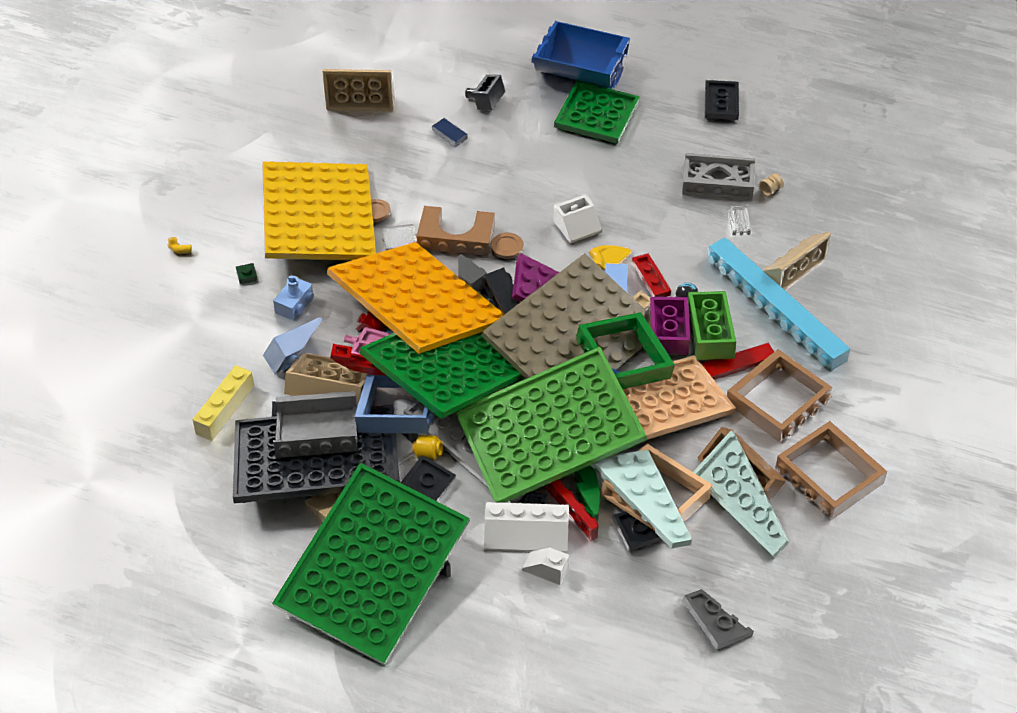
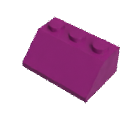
M650 297L651 329L669 355H688L690 346L688 297Z

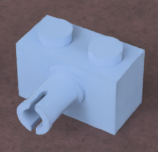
M296 276L288 277L287 285L273 300L275 313L294 321L298 315L303 313L304 308L314 298L312 284L298 279Z

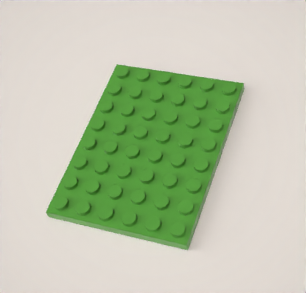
M601 347L495 392L456 411L495 503H506L648 440Z

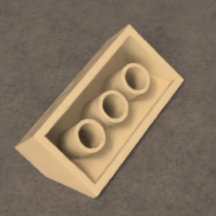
M831 233L815 234L806 240H802L798 246L791 248L787 254L779 257L775 263L765 267L763 271L786 290L826 260Z

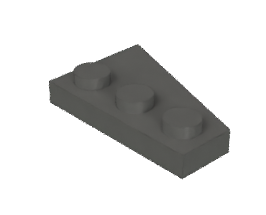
M700 589L684 595L683 603L716 650L752 637L754 631L750 627L745 628L738 622L739 619L735 615H729L721 608V604L704 590Z

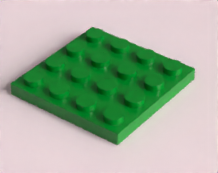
M576 81L554 121V127L618 144L640 101V96Z

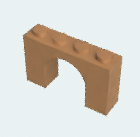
M424 206L417 232V243L425 250L489 256L495 227V213L477 211L472 229L466 233L455 235L446 233L440 228L442 223V207Z

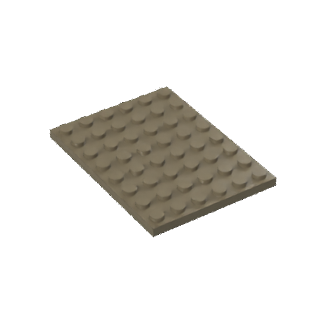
M584 253L485 329L481 336L527 379L584 354L576 340L579 325L641 312L651 327V316ZM633 330L593 338L597 346L601 347L611 368L616 370L644 349Z

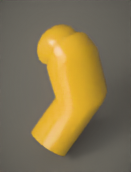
M176 237L168 238V248L174 253H192L191 244L180 245Z

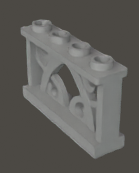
M686 153L682 194L752 200L755 159ZM713 171H723L730 177L717 180L708 174Z

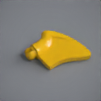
M602 245L592 248L588 254L605 271L606 263L620 264L630 256L631 250L621 246Z

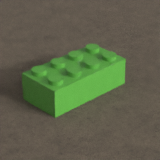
M726 291L688 292L689 324L696 360L735 359L736 337Z

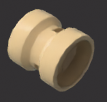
M773 173L768 179L766 178L759 182V188L765 196H771L775 191H779L784 187L783 179L777 173Z

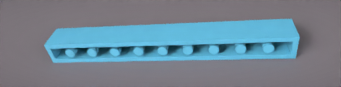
M726 237L708 246V261L730 279L735 286L741 289L747 297L752 299L759 308L763 309L771 319L775 320L784 331H787L808 353L818 359L823 366L832 371L848 361L850 348Z

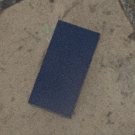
M445 118L432 125V130L454 146L468 139L467 133Z

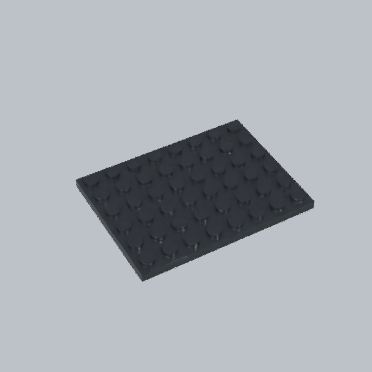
M393 404L373 406L370 415H394ZM277 416L235 420L234 504L341 493L360 463L400 482L396 433H357L356 452L276 458L273 440H276Z

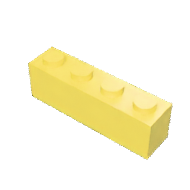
M237 365L233 367L192 419L196 435L211 441L214 440L255 387L252 371Z

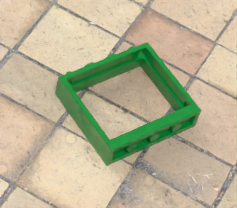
M641 312L579 325L576 340L584 353L598 348L593 338L633 330L654 365L616 373L615 376L622 389L671 379L675 364Z

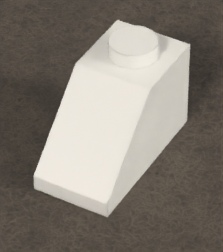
M553 548L530 552L522 567V571L561 585L569 569V554Z

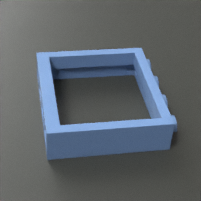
M367 374L355 414L357 433L428 434L430 425H433L434 416L433 412L426 406L423 415H370L378 388L402 387L387 375Z

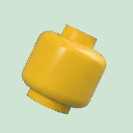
M419 435L412 444V451L418 459L423 455L435 461L443 453V442L436 435Z

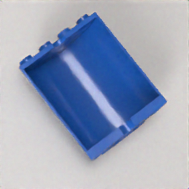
M555 21L552 27H549L548 34L544 35L542 44L538 45L537 52L533 54L531 63L534 64L535 70L614 89L624 69L623 59L627 57L630 38Z

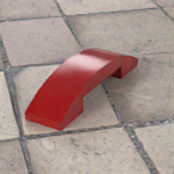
M333 343L330 358L336 363L360 373L386 375L362 355L351 353V346Z

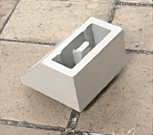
M586 194L554 205V222L570 244L602 232L595 206Z

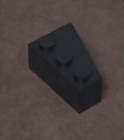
M504 267L484 275L479 292L481 295L485 294L489 299L488 301L504 315L521 303L512 298L513 280L510 273H507Z

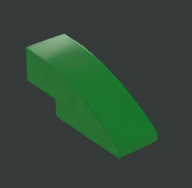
M589 465L575 472V480L577 482L576 497L579 503L584 505L589 516L595 518L598 522L600 506L599 484L594 468Z

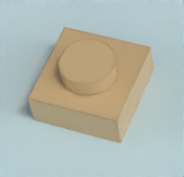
M640 291L632 297L646 311L650 309L649 296Z

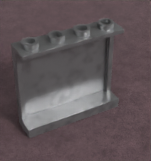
M355 391L276 397V440H273L276 458L357 451V426L355 423L357 401Z

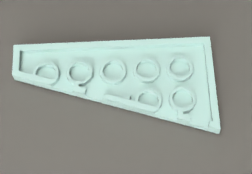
M731 430L693 473L713 485L711 495L772 556L776 557L787 546L789 540L735 432Z
M649 450L612 455L591 464L594 469L597 468L601 472V477L605 481L608 480L615 487L614 490L633 510H637L646 523L649 522L655 528V533L671 549L691 545L692 538Z

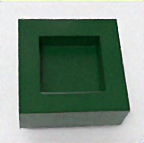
M254 263L235 266L239 284L258 281Z

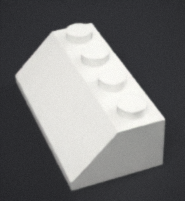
M486 502L484 551L533 552L545 548H553L567 554L569 505Z

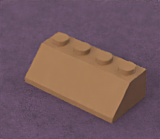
M721 427L697 458L702 462L732 429ZM735 433L768 500H770L777 494L786 480Z

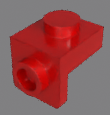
M370 311L366 314L362 313L356 321L359 323L356 327L357 331L362 327H367L383 332L386 327Z

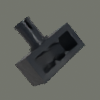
M486 74L477 88H467L465 90L466 98L475 99L477 110H493L506 91L501 75Z

